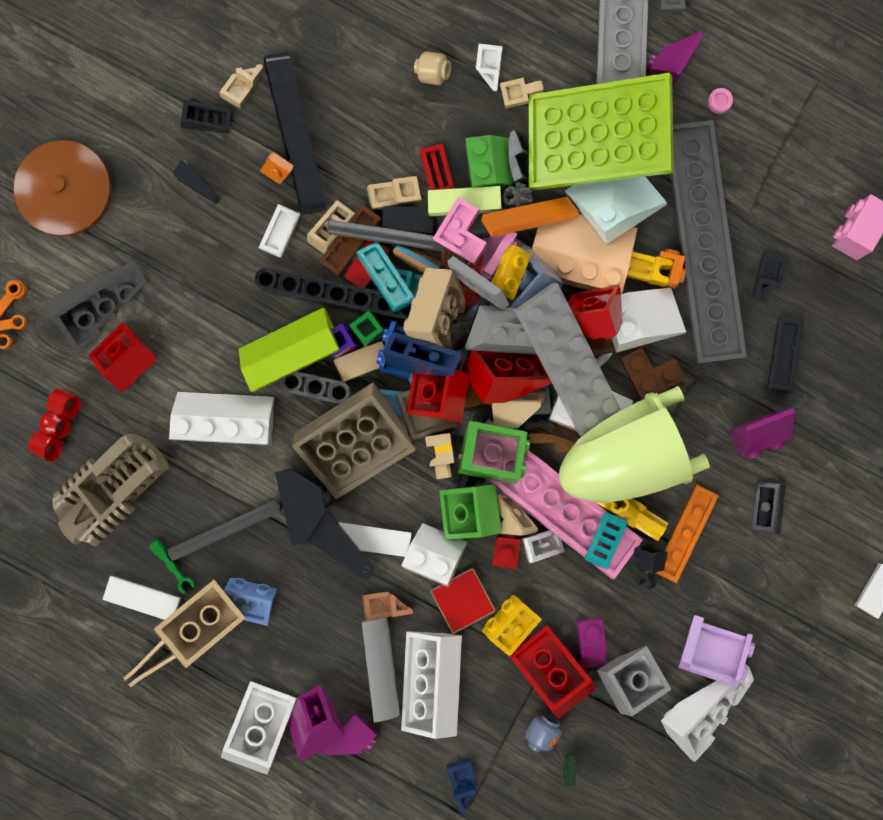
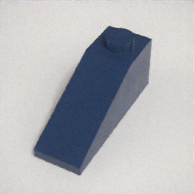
M393 331L383 351L386 366L408 373L452 377L462 357L461 352Z

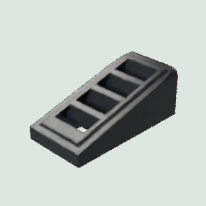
M184 100L180 127L228 134L232 109ZM190 111H195L193 120L189 119ZM200 112H204L203 122L198 121ZM209 113L214 114L213 124L208 123ZM219 114L224 115L222 126L218 125Z
M182 158L173 171L175 178L211 202L218 204L220 199L214 190L187 160Z

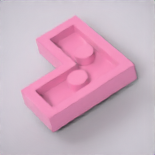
M458 197L433 237V240L476 265L488 245L487 242L468 232L480 210Z

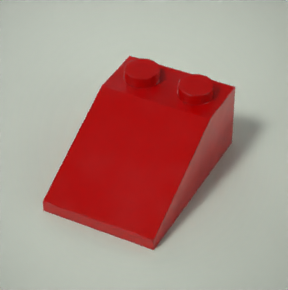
M472 350L464 373L470 374L469 382L483 404L506 403L552 384L538 355Z
M547 625L509 656L557 719H560L597 689L591 678Z

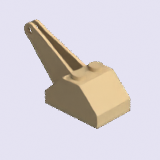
M213 580L153 629L161 638V641L123 679L126 681L164 645L172 653L128 684L130 688L175 658L179 660L184 668H187L242 622L245 617L216 581Z

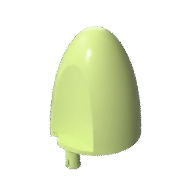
M679 386L659 395L653 392L646 394L644 400L619 411L584 434L571 447L560 467L559 481L565 492L584 501L615 502L655 493L681 483L692 482L693 474L709 469L710 465L704 454L689 460L678 429L666 409L671 405L684 401V396Z

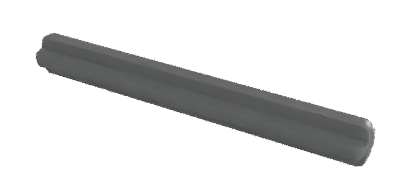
M329 220L327 224V233L332 235L441 252L445 250L444 246L433 240L434 236L336 220Z
M278 500L271 501L168 549L169 557L172 561H175L282 511L281 505Z

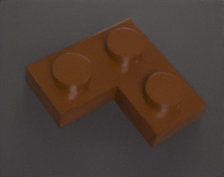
M643 348L620 358L640 400H644L645 395L648 393L658 394L686 380L675 358L654 369Z

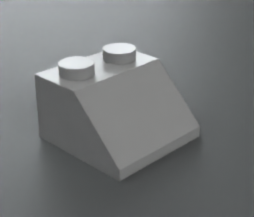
M647 646L619 656L597 670L620 714L633 716L671 690Z

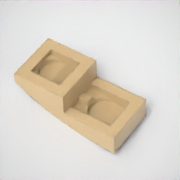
M417 176L393 179L392 182L367 186L371 211L382 209L383 206H400L421 200Z
M383 342L372 344L335 359L334 363L342 382L364 376L366 373L380 369L376 361L379 350L384 349Z

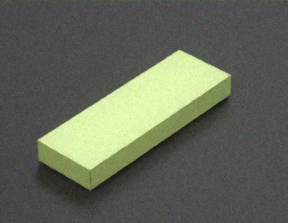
M500 186L428 190L429 216L447 215L458 197L480 210L479 213L502 211Z

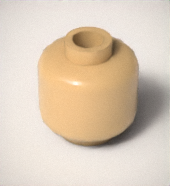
M426 51L421 54L419 59H416L414 72L422 83L441 85L450 77L451 62L442 53Z

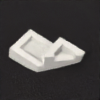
M479 44L476 69L491 89L497 91L502 46Z

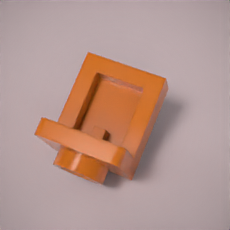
M271 152L260 172L281 184L294 165L276 153Z
M666 249L665 252L661 251L658 257L673 261L668 274L669 282L666 287L675 289L679 283H683L686 269L683 268L685 256H681L680 252L676 250Z

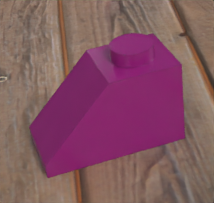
M600 617L576 619L582 669L603 667L606 665V640L603 619Z
M356 710L342 726L345 737L321 750V753L324 755L360 754L364 749L369 751L377 742L375 737L378 730Z

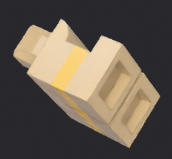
M450 433L425 437L426 446H434L436 458L431 460L430 467L435 466L436 478L451 477L450 463H454Z

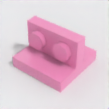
M515 232L483 238L482 240L488 244L476 265L468 262L467 266L486 279H493L505 248H510L511 245L522 248L524 245H527L516 239L517 233Z

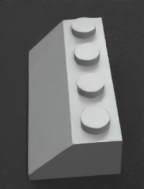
M480 305L465 346L466 350L537 355L514 311L516 308L506 307L504 310H500L495 306Z

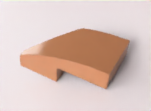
M389 592L362 595L366 620L413 614L412 609Z

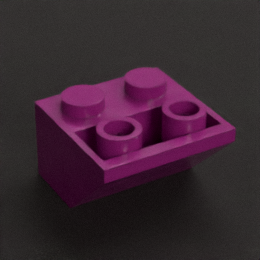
M321 685L298 697L289 717L288 725L298 758L302 761L343 739L345 735L334 703Z

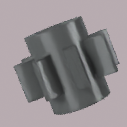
M516 182L515 186L509 185L503 193L504 207L511 209L532 204V190L526 188V184Z

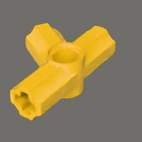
M633 498L615 502H595L616 515V517L627 521L628 526L637 528L656 541L659 540L667 528L668 523L648 511L646 506Z

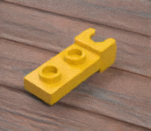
M632 252L627 277L649 282L652 285L666 287L669 278L661 275L659 270H669L673 265V261L658 256L652 257Z

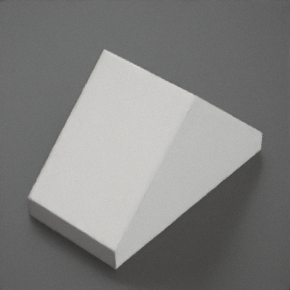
M550 530L522 537L529 563L565 552L562 540Z

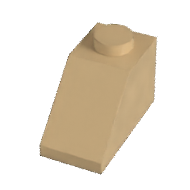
M530 392L506 403H493V425L510 429L519 428L542 406L545 392Z

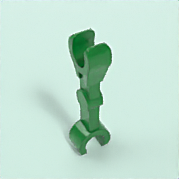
M155 540L149 545L152 552L163 560L169 571L173 572L179 580L178 589L181 593H187L183 587L184 581H188L193 588L196 586L195 581L191 577H184L176 563L169 558V554L160 540Z

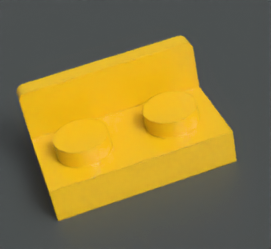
M516 245L505 248L497 271L491 283L503 291L508 300H514L532 255Z
M512 595L502 604L501 609L495 616L487 621L482 632L503 652L511 656L542 619L518 597Z

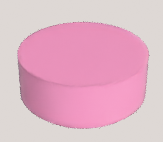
M725 88L715 89L708 97L709 109L717 114L727 112L733 103L731 92Z

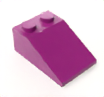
M794 409L775 412L730 429L729 432L739 456H747L748 459H753L763 455L761 450L770 447L771 451L784 447V441L791 439L795 417Z

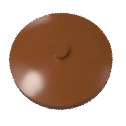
M58 140L45 143L31 151L24 158L16 172L14 197L20 213L32 226L49 235L68 237L91 229L104 216L111 200L112 183L107 167L91 149L77 142Z

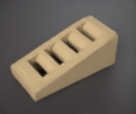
M337 200L307 234L308 243L325 254L338 237V235H330L323 230L324 227L327 229L328 221L331 219L349 222L355 213ZM336 211L345 217L344 221L335 215Z

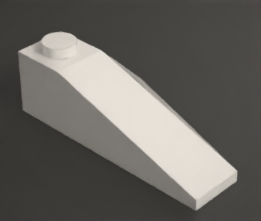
M750 668L746 680H741L737 687L715 681L677 703L673 709H670L664 715L661 722L667 734L692 761L695 762L716 738L712 734L720 723L723 725L728 720L726 716L730 707L740 702L754 681Z

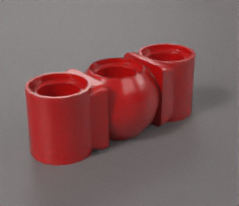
M55 389L49 395L48 404L45 407L49 411L41 416L39 420L40 432L35 430L34 436L31 437L28 444V449L32 454L48 462L55 461L60 456L62 445H64V442L60 439L64 438L71 428L69 418L75 420V415L81 408L80 398L63 389Z

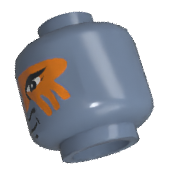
M546 713L536 715L525 731L526 739L529 741L528 746L539 753L541 751H551L562 734L559 727L560 722Z

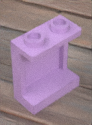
M694 615L678 668L737 687L741 680H746L749 667L745 666L747 657H752L755 643L751 642L753 635L748 633L747 636H742L703 623L704 618Z

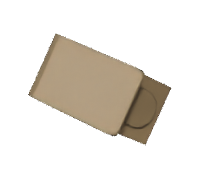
M497 494L499 515L504 519L500 524L501 534L527 535L538 531V528L524 509L505 494Z

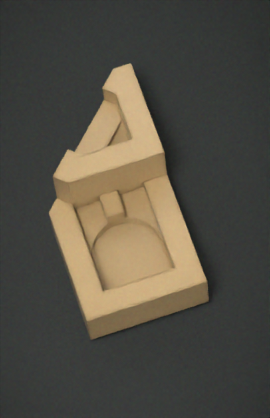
M259 64L256 65V68L245 70L236 68V74H232L221 89L220 97L241 108L259 80L264 66Z

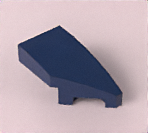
M470 758L447 764L448 774L460 814L465 812L468 802L477 792V780Z

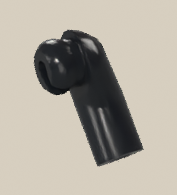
M533 415L518 430L525 431L528 435L530 431L539 429L550 436L555 425L539 415Z

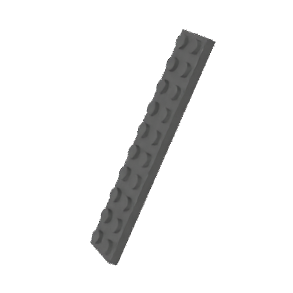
M714 120L673 125L674 173H670L681 254L685 256L683 268L686 269L685 283L696 363L703 364L743 359L747 355Z

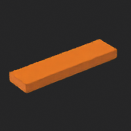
M567 196L483 214L481 222L490 235L495 237L576 219L579 211Z
M695 485L664 549L668 552L665 568L663 571L656 572L657 574L675 583L678 582L719 495L699 485Z

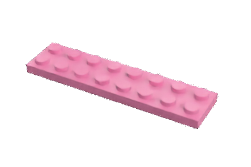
M488 419L485 424L493 425V422ZM478 432L472 465L513 472L517 441L511 438ZM528 451V454H524L523 463L526 464L525 476L520 478L516 484L484 478L490 484H495L499 491L585 557L600 517L607 512L595 502L584 501L566 493L560 485L559 474L530 451ZM609 523L606 524L607 527L617 530L616 526ZM626 527L608 569L595 566L611 579H615L634 553L635 547H638L643 539ZM605 532L602 533V536L613 540L614 536ZM598 541L597 545L609 550V545ZM594 550V555L603 559L606 558L605 554Z

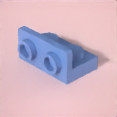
M230 578L224 592L243 614L244 620L268 626L277 589L267 584L248 582L242 578Z

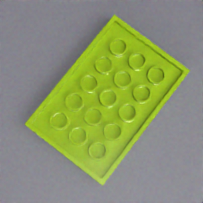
M670 73L529 95V188L532 191L674 173L672 75Z

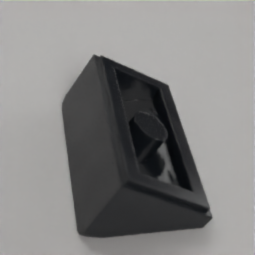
M766 482L756 483L751 530L772 533L781 532L785 485Z

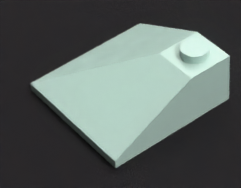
M646 177L573 185L565 190V193L606 245L667 205V202Z

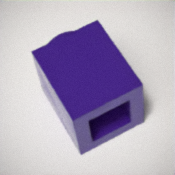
M342 323L331 330L340 348V351L332 354L333 357H342L360 347L348 325Z

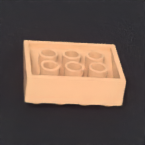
M578 213L576 219L538 227L532 251L547 263L566 285L585 290L619 285L622 294L638 228L632 227L606 245L583 214Z

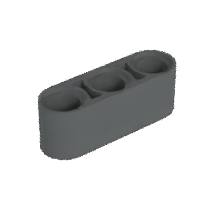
M294 372L280 379L281 387L293 395L337 405L351 397L350 388L341 381L301 372ZM292 376H296L299 380L297 387L289 389L287 387V380ZM313 382H321L322 390L320 393H311L310 386ZM338 387L346 389V396L341 400L335 399L333 395L334 390Z

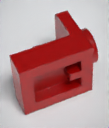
M502 534L501 537L496 536L493 566L517 569L521 540L516 539V535Z

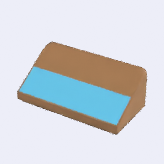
M397 245L393 250L395 258L422 273L425 272L426 268L441 269L443 266L441 261L415 247Z

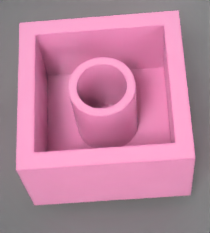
M871 194L863 200L859 199L855 205L852 204L845 214L847 218L845 224L840 225L833 235L835 241L832 246L855 260L873 252L883 234V201Z

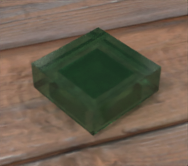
M568 755L564 757L563 780L566 786H575L577 761L574 756Z

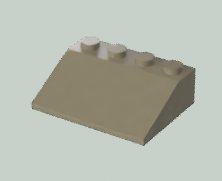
M374 382L295 432L292 447L335 499H338L416 450L388 400Z

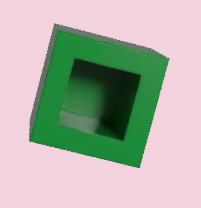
M367 311L349 325L365 347L371 345L384 334V330L370 311Z

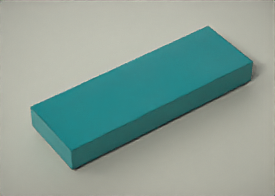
M377 241L356 252L358 259L393 313L412 303L415 297Z

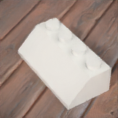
M177 392L171 412L169 439L272 445L275 397Z
M406 632L401 731L434 739L457 736L462 636L446 633Z

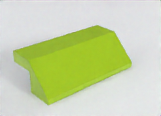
M325 307L239 348L241 371L251 392H255L340 351L331 331L334 326Z

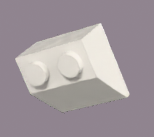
M422 523L410 544L402 567L449 587L468 542L463 539H445L443 531Z

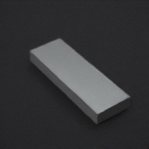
M454 256L447 261L449 268L454 271L458 280L497 308L504 310L509 305L503 291Z

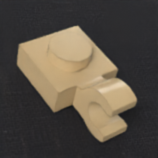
M524 78L500 83L505 109L528 104L529 95L543 93L544 91L542 80L525 84Z

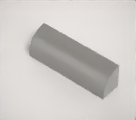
M388 617L370 620L363 619L362 630L374 722L386 721L400 715Z

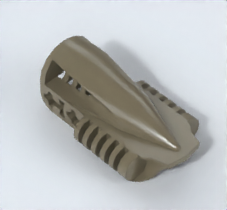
M127 434L117 440L97 461L89 458L86 464H83L80 470H77L74 476H71L68 482H65L53 494V508L58 516V525L64 536L75 545L80 542H86L95 547L100 545L104 538H107L110 532H113L116 526L122 523V520H125L129 514L135 511L132 502L161 474L169 470L167 460L162 453L142 436Z

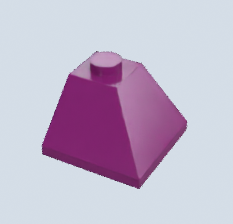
M700 31L662 48L659 55L654 53L647 64V67L650 68L647 76L670 73L672 75L673 88L698 47L704 33Z

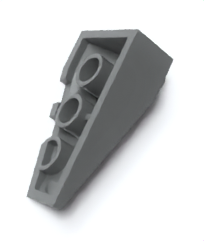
M133 261L68 289L43 304V306L72 348L77 352L99 337L102 333L100 330L109 320L113 321L117 316L115 313L124 303H128L147 281L137 263Z

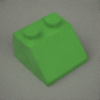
M493 135L466 138L465 147L471 188L500 186L503 189L508 188L509 185H516L509 162V138Z
M495 484L439 491L445 539L477 538L501 534Z

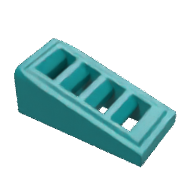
M607 512L602 514L584 560L607 570L628 522ZM609 523L616 526L617 530L607 527L606 524ZM605 532L614 536L613 540L602 536V533ZM598 541L609 545V550L597 545ZM594 550L605 554L606 558L603 559L594 555Z

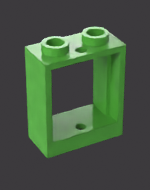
M469 421L465 428L458 473L516 484L520 478H524L526 472V464L523 463L524 454H528L530 440H527V432ZM477 432L518 440L513 472L472 465Z

